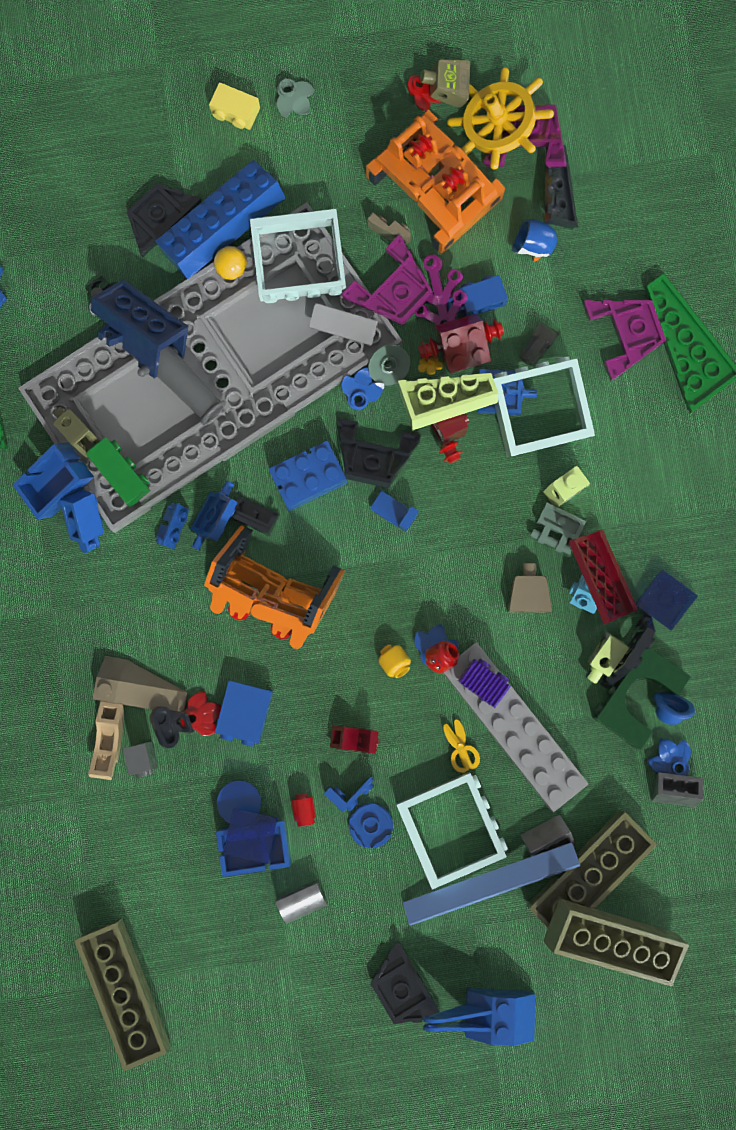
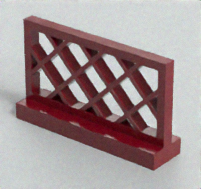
M603 529L569 541L603 623L607 624L638 610Z

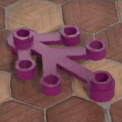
M430 254L424 259L423 265L430 273L434 295L432 294L427 301L438 308L439 315L429 311L428 307L424 304L421 306L424 308L423 313L419 314L418 309L415 315L422 318L425 317L439 325L445 321L455 320L462 304L467 301V294L462 290H457L453 293L455 287L463 278L462 273L456 269H452L448 273L449 281L443 291L439 276L442 260L440 257ZM433 259V265L429 266L430 260ZM458 273L457 279L453 280V275ZM453 293L454 303L448 311L446 304ZM462 293L463 298L458 301L457 297Z

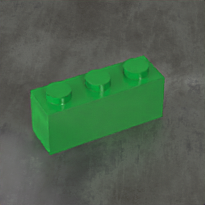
M105 437L85 454L129 507H132L151 491L147 486L150 482L142 473L138 475L135 472L134 468L136 465L128 456L124 458L120 452L123 449L115 439L111 442Z

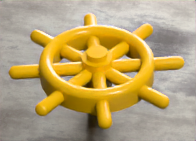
M506 67L501 70L500 82L488 85L479 92L469 84V95L472 99L465 109L464 117L449 118L447 120V125L450 127L464 126L465 133L470 141L461 150L467 155L476 147L484 153L491 154L490 167L493 170L499 166L500 154L509 152L520 145L529 153H533L536 149L535 145L527 138L534 128L535 121L537 119H549L554 116V112L551 109L536 110L530 96L542 85L543 80L538 77L524 88L519 84L508 82L509 69ZM506 96L516 97L505 107ZM524 103V112H513L517 107ZM481 108L487 112V115L477 116ZM522 121L518 129L511 122ZM487 124L476 134L475 125ZM494 130L493 140L484 139ZM506 130L510 135L502 139V131Z

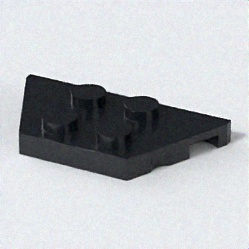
M156 183L127 211V215L141 256L144 257L157 245L155 241L197 207L202 202L201 198L196 195H187L181 190L170 189L165 185Z
M396 941L370 984L393 1024L409 1021L413 1023L422 1022L424 1016L433 1015L440 1011L400 942Z

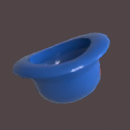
M657 692L653 695L654 701L657 704L655 707L656 716L666 724H680L683 719L691 718L695 714L694 705L682 696L668 692Z

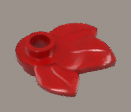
M420 75L410 77L407 82L408 92L414 96V102L419 109L426 112L430 109L431 103H442L431 98L430 84L421 83Z
M199 692L189 699L188 707L183 712L187 713L188 716H195L196 721L191 723L193 730H196L203 736H209L215 733L216 726L213 722L219 718L222 706L217 703H207L206 693ZM180 718L182 726L186 727L184 720Z

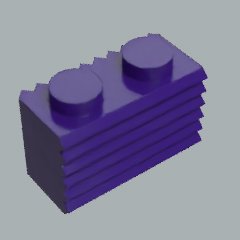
M481 658L478 661L473 659L457 681L491 707L496 708L511 687L507 683L509 679L500 672L494 674L489 670L491 666Z

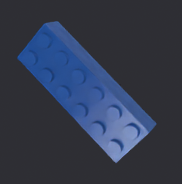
M252 160L155 242L164 256L189 279L210 262L220 249L229 246L251 228L250 219L263 218L281 203L285 196L278 182L258 163Z

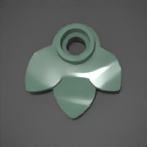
M283 79L277 87L279 98L276 104L279 113L285 118L292 111L299 115L309 114L310 104L307 97L315 92L314 88L304 81L295 82L291 79ZM287 88L292 90L289 93L284 92Z

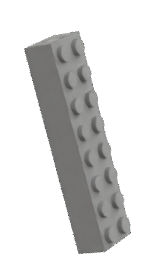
M476 642L461 653L458 657L457 665L444 672L443 675L547 807L555 812L585 788L588 782L512 686L496 708H493L457 681L473 659L478 661L481 658L491 666L489 670L494 674L500 672Z

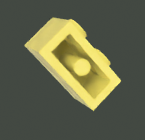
M220 82L209 104L211 114L216 119L229 121L239 129L246 128L248 130L251 129L260 109L257 97Z

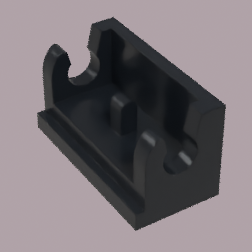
M237 497L236 502L238 503L230 519L270 536L280 514L242 497Z

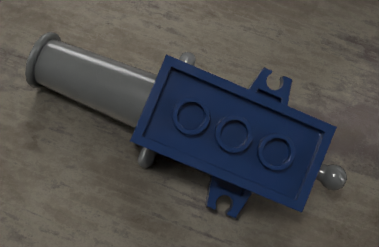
M124 279L104 291L98 287L91 291V312L107 323L98 332V339L102 341L103 338H106V345L109 347L122 343V348L138 361L140 369H138L137 374L140 377H144L147 374L153 378L158 377L201 418L202 425L212 421L223 410L226 402L224 400L220 401L183 360L188 325Z

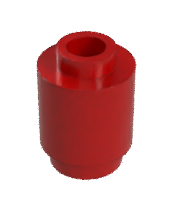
M308 793L296 794L295 799L291 800L294 822H297V827L315 824L314 818H316L313 796H308Z

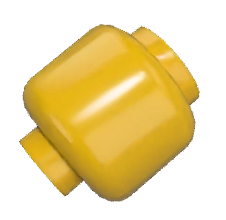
M387 645L380 651L381 655L378 663L387 676L400 678L410 670L411 659L401 646Z

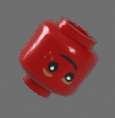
M440 641L431 646L426 651L427 666L436 673H444L455 667L459 657L457 647L448 641Z

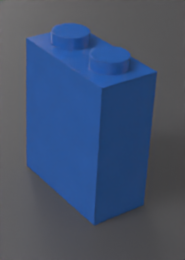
M229 681L215 733L220 734L219 738L232 741L233 738L241 739V744L254 747V743L259 744L273 691Z

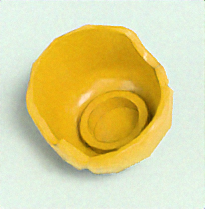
M226 246L220 249L214 258V267L217 274L229 280L242 276L248 264L245 253L233 246Z

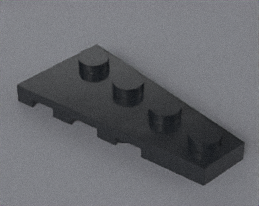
M563 145L567 163L566 167H547L546 165L545 223L573 229L578 227L567 149L566 145Z

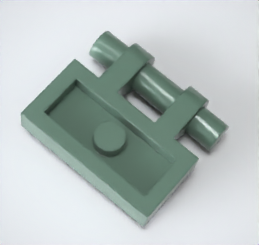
M546 503L536 522L544 526L542 532L533 529L530 536L537 539V542L542 545L545 543L554 547L555 551L559 553L564 552L570 555L572 549L566 542L568 538L571 540L579 538L586 521ZM550 530L562 535L560 540L549 536Z

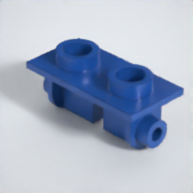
M172 502L170 506H167L163 520L169 522L168 526L161 524L155 537L157 544L175 549L180 539L183 525L188 518V508Z

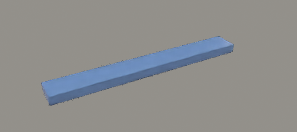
M573 844L563 845L403 902L409 925L423 922L581 865Z

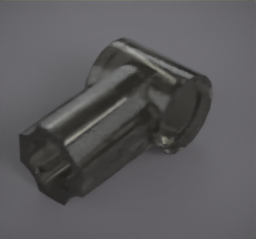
M541 321L519 358L527 365L535 367L546 349L551 347L559 332Z

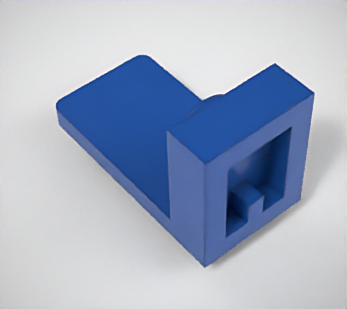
M383 491L380 492L371 506L373 512L404 532H407L419 512L412 506L409 509Z
M370 776L347 801L344 799L345 793L337 786L335 789L330 786L324 792V795L342 812L346 809L351 811L359 802L357 797L361 793L366 795L373 788L372 781L374 778Z

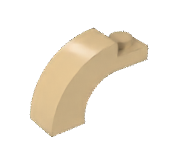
M100 701L95 721L97 727L96 743L88 774L89 777L112 780L115 764L118 763L124 710L123 704Z

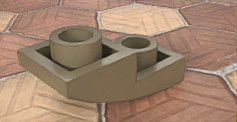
M374 213L368 218V227L380 236L393 241L400 235L404 240V244H409L411 241L410 230L403 223L399 224L397 221H394L388 226L389 223L382 216L378 217Z

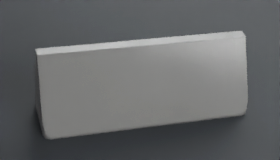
M315 303L309 328L372 346L378 322Z

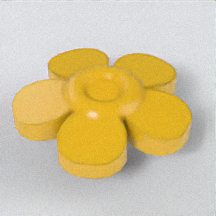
M430 357L428 362L423 358L419 361L418 371H427V374L433 375L436 373V370L442 369L443 364L438 362V358Z

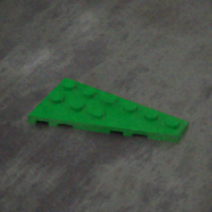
M663 273L648 284L645 290L656 310L666 338L664 342L689 413L691 414L736 380V365Z

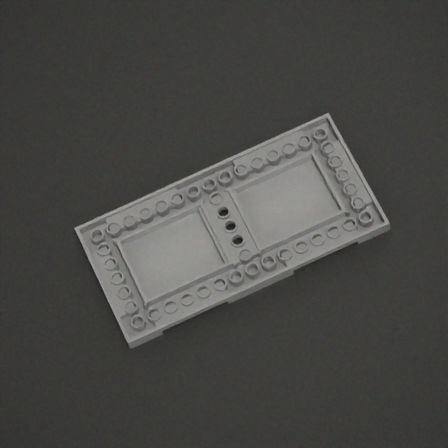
M306 202L289 214L314 211ZM325 227L259 234L266 290L338 281L334 242ZM250 238L237 247L245 253L248 260L242 276L234 280L224 279L217 274L213 262L154 300L158 305L189 326L183 360L220 401L224 400L226 402L223 410L209 423L202 425L201 418L158 377L153 378L149 374L140 377L137 374L138 369H140L138 361L122 348V343L110 347L107 346L106 338H103L102 341L98 337L18 389L54 444L67 443L69 441L53 424L56 420L53 417V412L59 407H63L65 410L70 409L100 441L105 437L111 442L115 439L123 449L120 452L124 458L128 456L136 465L134 468L135 472L138 475L142 473L150 482L147 486L151 491L132 507H129L89 457L86 458L72 445L80 456L78 462L83 461L94 476L83 488L87 492L94 493L98 501L99 513L110 530L116 533L150 511L152 506L216 464L231 458L295 416L296 412L342 383L344 376L351 377L360 369L368 368L371 355L379 347L387 344L402 346V339L389 320L382 315L344 299L342 293L339 295L320 294L317 298L302 296L293 301L277 299V302L274 303L260 301L253 241ZM342 253L346 289L356 281L369 292ZM315 303L376 320L378 326L372 346L309 328ZM197 343H203L205 350L201 353H196L194 346ZM210 360L217 362V367L212 371L205 368L206 363ZM220 378H227L229 384L225 388H219L217 386L218 380Z

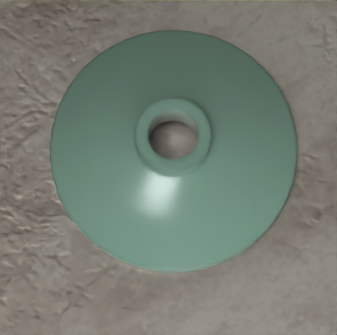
M395 344L379 347L369 359V374L375 382L383 383L384 386L397 384L399 380L405 378L410 369L408 353L401 346ZM390 360L389 364L384 365L385 361Z

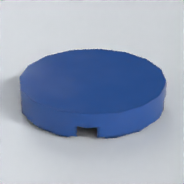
M235 780L226 784L220 790L217 797V809L220 816L226 822L233 825H244L251 822L258 815L261 808V796L258 789L245 780Z
M367 803L358 807L352 813L349 821V832L353 840L366 848H378L384 845L391 837L393 831V820L390 813L383 806L375 803Z

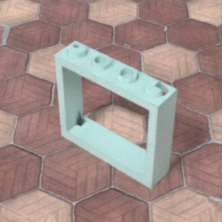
M336 209L250 219L260 301L265 303L277 302V299L293 301L302 296L317 298L320 294L339 295L346 290ZM332 226L338 281L266 290L259 234Z
M568 356L557 359V364L549 365V361L536 364V369L528 370L527 366L515 369V374L507 375V372H502L494 375V382L499 393L498 402L494 405L507 457L595 436L577 359L570 360ZM569 368L583 429L516 446L501 384Z
M470 772L396 803L432 889L506 858L504 852L508 850L503 837L498 838L495 831L499 829L494 816L489 817L486 810L490 808L485 795L480 796L478 788L481 785L477 776H472ZM467 782L496 849V853L437 878L408 807Z

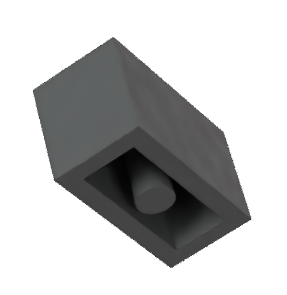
M153 742L123 749L129 776L136 774V778L153 774V769L159 767Z

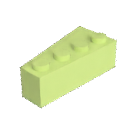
M491 373L462 375L456 378H449L448 376L432 380L424 378L417 379V381H398L399 392L413 430L498 402L499 393Z

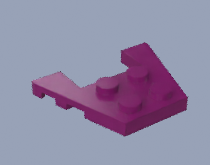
M520 105L513 112H524L525 105ZM535 105L536 110H553L554 116L549 119H537L527 139L535 147H548L545 161L547 167H566L567 163L556 105ZM514 121L511 123L518 129L522 121ZM506 130L502 131V139L510 135ZM507 152L500 154L498 167H504ZM491 154L487 155L484 159L486 167H490Z
M398 235L386 248V252L400 264L392 275L372 295L358 282L354 281L342 293V297L404 325L428 300L433 291L420 268L417 267L413 260L412 254L405 246L403 238Z
M586 300L583 302L589 321L611 315L625 355L604 362L610 381L617 378L666 341L652 300Z

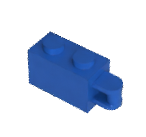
M489 275L482 278L480 282L463 284L459 290L467 294V301L462 304L457 315L464 313L465 317L473 314L479 315L506 306L508 297L500 275L495 277ZM462 293L458 295V301L463 298ZM453 297L446 304L448 310L454 303Z
M79 490L60 499L70 540L78 542L83 553H88L99 547L98 536L104 534L102 527L103 521L97 507L98 501L94 493Z

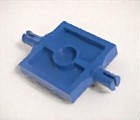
M479 370V374L491 373L493 379H495L494 375L507 372V375L516 373L510 370ZM523 379L501 384L508 415H521L523 399L537 398V389H524ZM494 404L477 409V413L497 414Z
M226 481L221 492L214 493L210 491L190 529L197 534L191 547L200 551L205 539L218 541L219 537L224 533L225 525L234 514L238 503L228 496L234 486L231 482Z

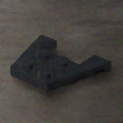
M339 418L338 430L346 479L389 488L419 445L421 435L402 431L398 449L354 440L358 422Z
M643 613L634 627L636 633L628 644L629 649L611 675L609 677L605 675L601 680L600 685L606 689L632 671L633 668L637 669L643 660L641 654L645 649L648 650L655 640L653 635L656 631L653 619L647 613Z

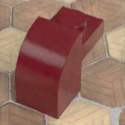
M332 725L330 748L376 754L379 743V731Z

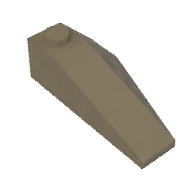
M105 656L96 677L92 699L147 709H155L158 706H162L172 711L183 712L185 711L188 692L127 659Z

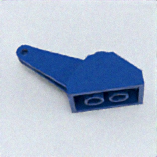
M467 988L465 1005L424 1016V1022L430 1024L423 1025V1030L428 1032L465 1031L466 1038L490 1045L516 1046L534 1041L536 994L534 991ZM466 1019L465 1021H461V1022H451V1021Z

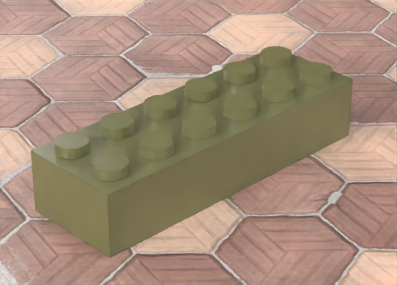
M619 810L576 853L581 866L554 875L526 905L547 928L550 925L559 899L595 909L657 844L626 812Z
M559 899L543 940L554 954L668 986H673L689 946L677 933L563 899Z
M122 918L77 937L74 942L123 1071L167 1054L171 1044Z

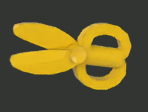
M456 719L454 721L456 735L448 724H444L443 729L448 742L456 749L451 754V764L456 771L465 773L469 769L477 768L480 763V756L474 747L465 746V731L461 722ZM467 750L473 752L475 756L474 764L471 763ZM457 754H459L463 768L459 767L456 763L455 757Z

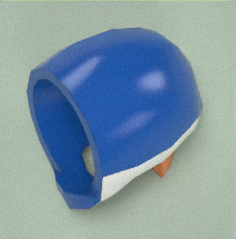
M526 219L518 230L511 251L518 254L533 255V262L538 261L541 257H547L552 254L557 245V233L544 222Z

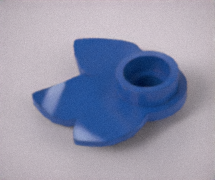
M367 367L357 371L354 378L344 376L341 384L342 391L348 396L347 402L354 410H362L368 405V402L376 401L384 389L383 383H372ZM357 395H360L361 400L356 403L354 401V398Z
M441 624L433 627L428 634L422 631H417L415 647L421 652V661L426 666V651L438 642L448 641L458 648V641L446 640V632Z
M661 738L658 744L659 756L648 759L650 767L656 773L687 776L689 772L688 760L691 756V749L688 743L682 740L676 745L670 740ZM677 764H680L682 766V770L680 772H676L675 766Z

